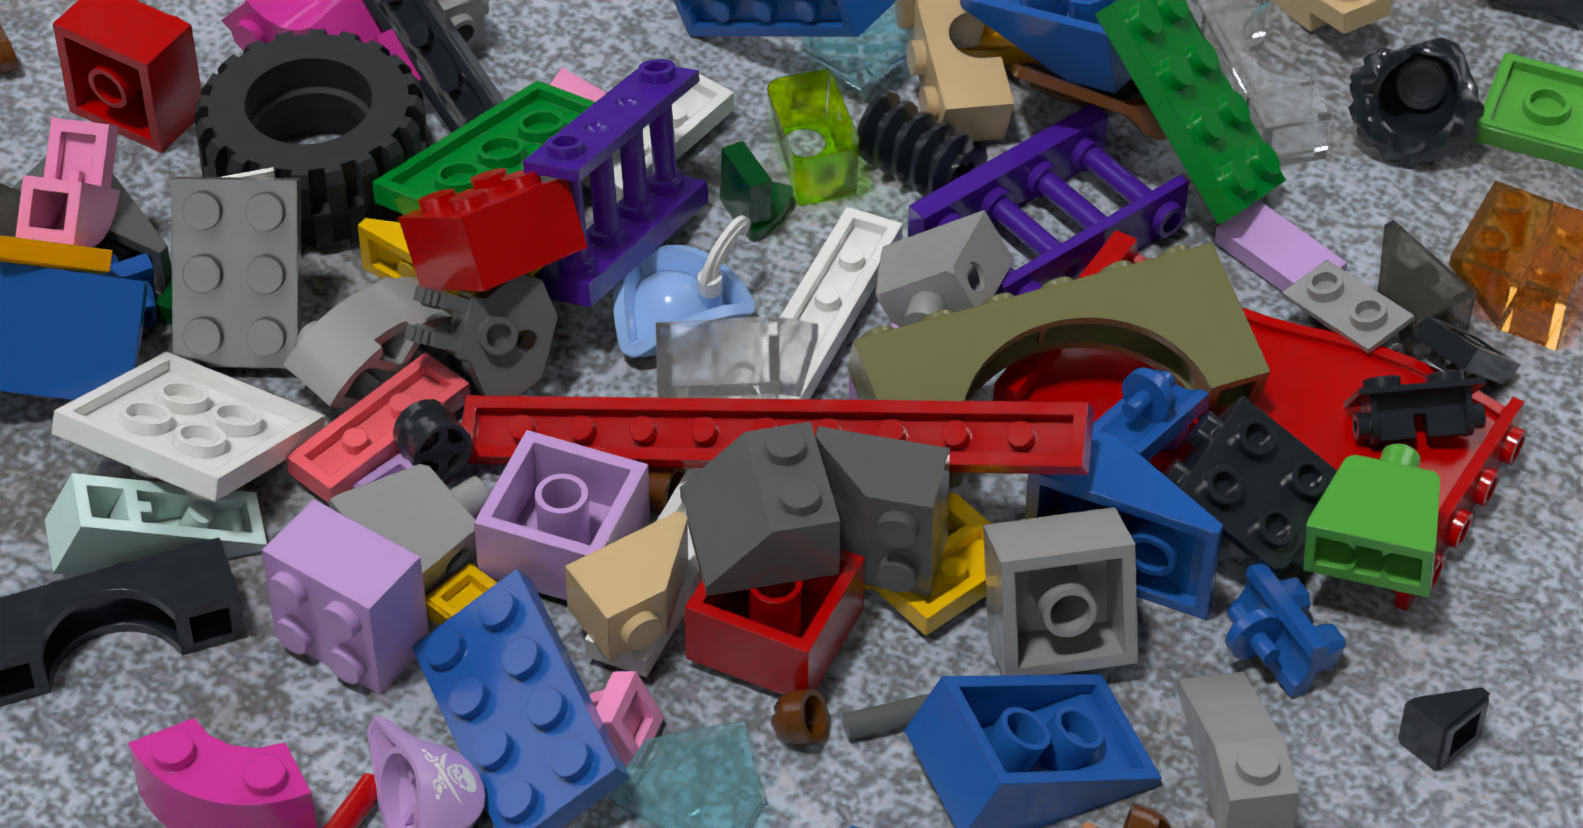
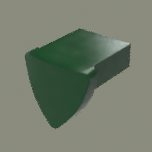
M742 140L721 148L719 198L733 220L740 215L750 218V228L745 235L749 240H759L783 222L792 206L794 189L791 185L772 182L770 176Z

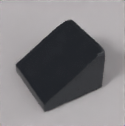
M1483 687L1410 699L1404 706L1398 735L1399 742L1433 771L1442 769L1481 737L1490 693Z

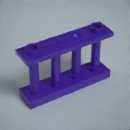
M653 59L641 63L630 75L557 134L548 138L546 143L523 160L524 173L536 171L537 175L568 180L588 246L586 249L545 265L534 274L535 277L542 279L551 300L592 307L709 202L707 180L685 177L683 173L677 171L672 104L700 82L699 70L676 67L672 61L666 59ZM649 124L653 173L647 177L643 128ZM620 149L624 198L617 203L613 154ZM589 175L594 224L586 230L582 180Z
M1089 104L909 205L908 237L985 210L992 223L999 222L1038 255L1037 258L1016 270L1010 266L995 295L1011 293L1016 296L1038 290L1044 284L1056 278L1071 277L1073 280L1077 279L1115 230L1136 238L1137 251L1161 237L1165 238L1175 233L1184 224L1189 180L1180 174L1152 191L1105 152L1108 115L1096 105ZM1090 170L1130 204L1107 217L1065 181L1082 171ZM1045 196L1085 230L1061 243L1019 207L1037 197Z

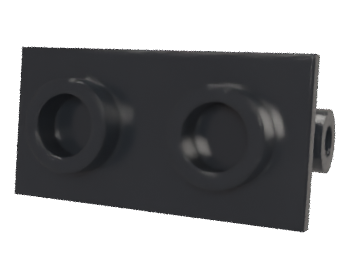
M1446 370L1426 375L1424 377L1425 383L1402 385L1400 376L1373 377L1361 382L1362 388H1358L1344 401V408H1361V413L1353 414L1352 430L1356 440L1366 439L1369 445L1415 440L1414 416H1423L1426 439L1472 436L1474 429H1483L1485 427L1486 416L1482 403H1473L1472 395L1487 384L1486 377L1464 379V372L1462 370Z

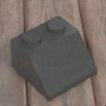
M811 421L744 432L680 487V497L685 516L688 520V528L706 596L839 574L840 519Z
M818 426L815 438L840 519V549L865 557L866 585L886 588L894 592H910L931 596L948 538L950 448Z

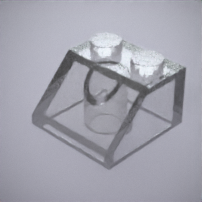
M779 316L656 322L657 397L752 399L800 397L819 336L818 324Z

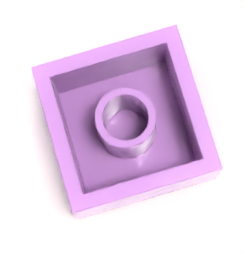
M526 430L474 521L478 569L490 578L500 581L517 568L532 580L537 592L567 600L565 565L644 528L650 518L648 464Z
M313 499L262 549L275 637L290 651L296 654L306 653L329 666L343 681L350 684L359 683L381 695L416 659L412 646L429 634L421 557Z

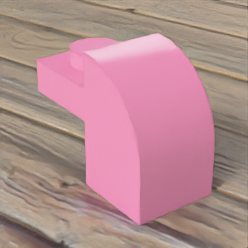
M51 117L44 177L23 175L15 237L85 247H94L103 240L114 219L120 190L111 188L118 126Z

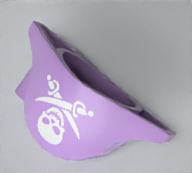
M374 716L367 728L378 805L384 827L472 828L484 807L485 801L484 785L473 765L460 753L447 746L419 739L387 718Z

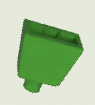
M1390 444L1386 446L1382 451L1380 460L1360 455L1346 457L1308 519L1303 570L1429 598L1436 550L1440 476L1435 471L1419 468L1421 464L1419 454L1416 450L1404 444Z

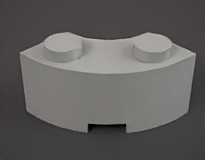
M386 277L352 294L327 312L320 320L312 321L304 326L297 336L295 348L291 351L283 365L329 406L348 410L424 352L443 364L449 354L447 351L404 339L407 325H414L416 323L435 327L436 330L448 332L453 310L445 308L434 309L423 306L419 301L413 300L416 286H419L416 277L393 279Z

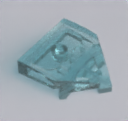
M894 3L859 37H802V51L837 77L861 91L907 60V44L910 39L906 29H899L897 26Z
M745 721L703 727L645 740L626 767L630 778L614 789L608 796L615 806L658 828H753L765 806L769 805L767 795L763 790L751 746L753 745Z

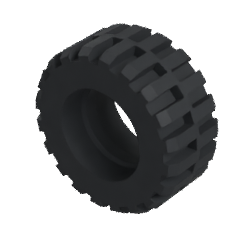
M309 29V34L293 36V32L290 31L276 34L274 41L265 44L260 39L247 45L243 55L240 57L234 54L231 55L217 69L218 74L213 73L201 90V97L196 103L194 112L195 132L203 177H223L273 167L275 178H301V247L302 244H316L317 249L335 248L334 242L349 239L352 244L359 241L358 224L365 218L392 222L397 220V211L375 203L372 182L429 147L423 90L419 80L412 74L411 68L396 54L390 55V50L372 39L368 43L362 42L361 38L354 33L341 31L340 35L337 36L328 35L326 29ZM310 133H336L343 135L336 139L315 144H291L284 142L288 139Z

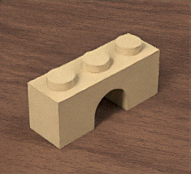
M897 0L895 2L896 23L899 29H906L909 39L907 44L908 69L912 76L918 75L921 85L919 91L920 112L928 111L936 117V124L938 122H947L954 128V134L964 132L972 138V142L1005 139L1014 107V100L1002 57L975 58L965 55L958 50V48L979 46L985 24L961 8L960 0Z

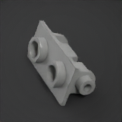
M1324 261L1282 292L1283 298L1302 309L1305 319L1312 323H1321L1368 354L1379 346L1403 354V345L1399 343L1398 332L1415 320L1414 315L1331 261Z

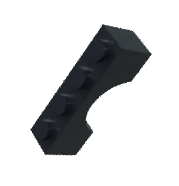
M220 537L196 544L184 545L171 551L131 562H122L109 568L65 580L53 581L43 586L0 597V707L51 693L55 674L65 658L80 645L106 634L117 632L149 634L169 643L182 656L247 638L240 593Z

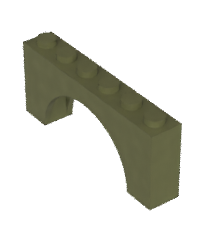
M1212 242L1192 248L1188 245H1177L1163 251L1156 258L1134 264L1130 261H1118L1106 266L1097 274L1075 280L1071 277L1056 278L1047 282L1038 290L1016 296L1011 293L997 294L986 299L979 306L957 312L951 309L938 310L925 316L920 322L895 329L887 325L873 328L864 333L860 338L853 340L848 372L859 400L971 401L982 386L997 373L1025 358L1048 351L1069 348L1107 350L1135 358L1160 371L1170 372L1174 376L1176 384L1182 388L1189 390L1200 388L1208 392L1209 408L1199 418L1203 417L1208 411H1212L1214 414L1224 411L1242 396L1252 403L1258 402L1270 374L1269 367ZM949 473V489L961 486L964 473Z

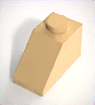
M679 510L565 565L568 610L609 662L632 650H641L648 647L658 637L668 632L689 562L688 520L683 512Z

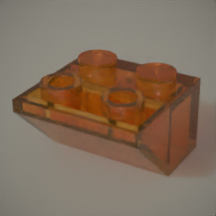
M1495 180L1452 252L1449 266L1498 330L1557 351L1583 303V211Z

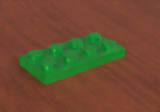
M1117 0L1094 14L1218 225L1239 214L1286 181L1285 176L1280 170V161L1275 150L1263 141L1250 119V111L1245 99L1239 92L1233 90L1219 66V57L1215 48L1208 40L1202 37L1190 17L1186 0Z
M537 80L374 180L372 185L375 203L406 215L420 209L418 199L423 196L445 189H454L455 193L458 194L472 188L470 178L480 173L498 168H506L509 175L524 170L523 160L546 143L548 138L557 134L593 105L595 101Z

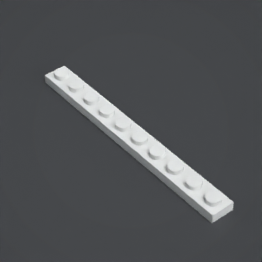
M846 207L731 398H811L877 285L883 246L902 240L903 223ZM702 468L687 469L657 521L679 510L685 515L680 497V487ZM689 528V562L668 632L658 637L648 647L641 650H632L610 662L589 635H587L585 638L586 657L627 671H636L638 675L644 677L648 676L685 613V605L702 580Z

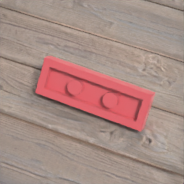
M424 352L286 456L288 474L329 503V499L353 489V484L401 453L394 443L393 429L402 411L420 400L435 399L444 403L451 413L454 414L465 405L466 395H471L470 383Z

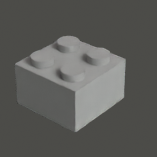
M1115 507L983 525L988 643L1003 675H1058L1138 663L1135 543Z

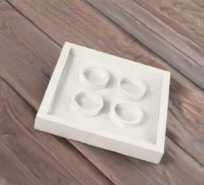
M166 351L54 410L51 434L75 443L85 453L104 455L130 466L131 470L140 476L159 478L183 488L189 496L195 499L216 502L285 461L289 453L324 428L326 415Z

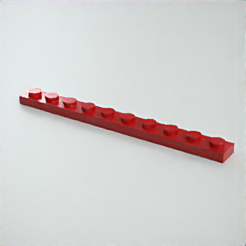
M466 395L462 426L471 435L473 443L471 456L466 464L507 465L526 430L642 462L648 464V467L703 468L744 432L811 421L814 434H816L817 428L820 426L950 448L949 473L1088 475L1094 410L1088 402Z

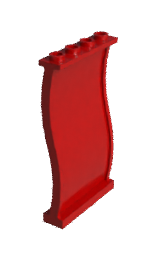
M1115 230L1078 278L1097 274L1106 266L1118 261H1130L1134 264L1148 259L1138 253L1136 238ZM1242 307L1270 370L1259 401L1253 403L1255 406L1337 471L1346 457L1360 455L1380 460L1382 451L1386 446L1390 444H1404L1410 446L1419 454L1421 458L1419 468L1435 471L1440 476L1432 591L1445 564V551L1449 546L1458 549L1462 545L1472 524L1473 513L1471 511L1476 504L1483 507L1487 506L1499 482V468L1503 463L1512 466L1522 450L1527 431L1519 428L1525 401L1512 397L1507 406L1478 390L1472 395L1473 403L1483 404L1486 422L1483 429H1474L1472 436L1426 439L1423 416H1414L1415 440L1369 445L1366 439L1356 440L1352 430L1353 414L1361 413V408H1344V401L1358 388H1362L1361 382L1373 377L1396 375L1401 377V385L1425 383L1424 377L1426 375L1441 370L1416 358L1383 346H1379L1368 354L1338 333L1269 317ZM1091 348L1053 350L1025 358L1008 366L994 383L993 401L1088 402L1094 410V423L1123 398L1122 384L1129 374L1137 368L1145 367L1154 371L1156 369L1135 358L1107 350ZM1198 417L1190 424V432L1201 418ZM1184 442L1176 450H1161L1152 458V465L1163 473L1176 458L1183 462L1193 447ZM1392 590L1396 595L1395 607L1407 612L1417 595Z

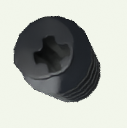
M892 90L883 91L872 100L860 119L856 132L855 147L858 156L870 165H876L886 175H894V178L901 184L912 186V189L923 197L987 162L986 147L978 146L973 149L972 138L964 132L954 134V128L947 122H938L936 124V117L928 111L918 113V107L910 100L901 102L900 96Z

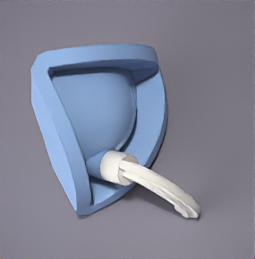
M743 215L736 217L717 239L710 253L686 245L659 246L613 287L614 321L622 353L633 358L665 355L716 336L755 312V302L747 287L724 264L739 235L744 236L748 232L751 224L750 218Z

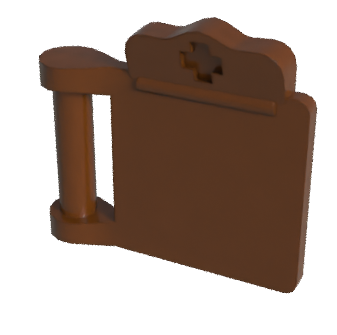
M1013 62L1010 73L1020 78V84L1027 88L1039 91L1065 103L1081 107L1094 104L1102 111L1108 109L1123 114L1140 132L1146 133L1150 138L1156 140L1168 139L1144 98L1123 101Z

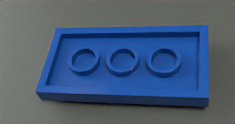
M516 568L412 646V650L461 755L473 765L483 782L485 791L484 805L495 828H563L630 778L532 580Z

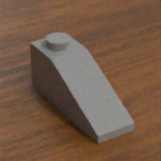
M1244 672L1178 679L1177 690L1216 828H1293L1300 792L1284 739Z

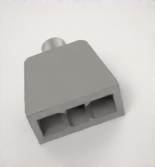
M983 210L883 246L876 295L890 321L899 327L920 322L925 316L938 310L951 309L957 312L976 307L995 295L1013 262V257L986 211Z
M418 464L340 493L329 499V508L420 556L424 593L427 596L467 563L475 561L477 552L474 521L488 499L490 491L484 482L476 476L449 490L430 466Z

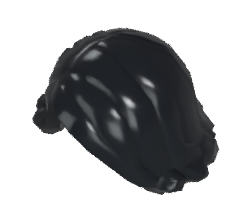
M1436 38L1420 44L1404 45L1397 50L1379 48L1375 53L1366 55L1363 59L1364 66L1353 69L1350 75L1352 82L1349 84L1353 102L1348 109L1353 122L1358 126L1356 131L1361 142L1367 147H1378L1383 160H1400L1402 167H1412L1421 161L1432 165L1434 162H1441L1445 156L1453 159L1464 149L1466 142L1477 138L1479 133L1478 120L1484 116L1485 106L1479 101L1478 87L1471 74L1465 54L1457 43L1446 38Z

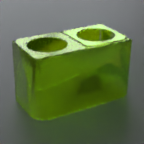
M829 68L773 79L767 86L768 130L789 184L794 189L793 194L798 206L850 197L857 194L859 136L832 71L830 73L827 102ZM800 129L813 130L822 135L825 140V146L816 155L801 157L792 152L786 136Z

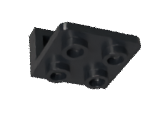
M1242 396L1218 416L1212 411H1208L1197 422L1186 438V442L1193 448L1185 460L1182 462L1176 458L1162 474L1223 524L1222 536L1256 563H1262L1268 566L1273 573H1278L1290 564L1305 541L1308 519L1337 473V470Z

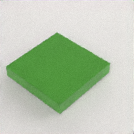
M1505 52L1484 102V116L1478 120L1479 133L1477 138L1472 141L1583 170V72Z

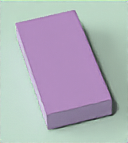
M1257 200L1239 214L1216 227L1214 243L1282 292L1326 260L1331 261L1345 271L1347 269L1346 261L1260 200Z

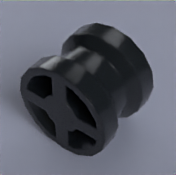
M423 399L415 402L401 412L394 424V443L410 459V463L413 466L418 464L430 466L441 480L455 475L465 466L471 456L473 448L471 435L460 422L455 420V416L446 405L440 401Z

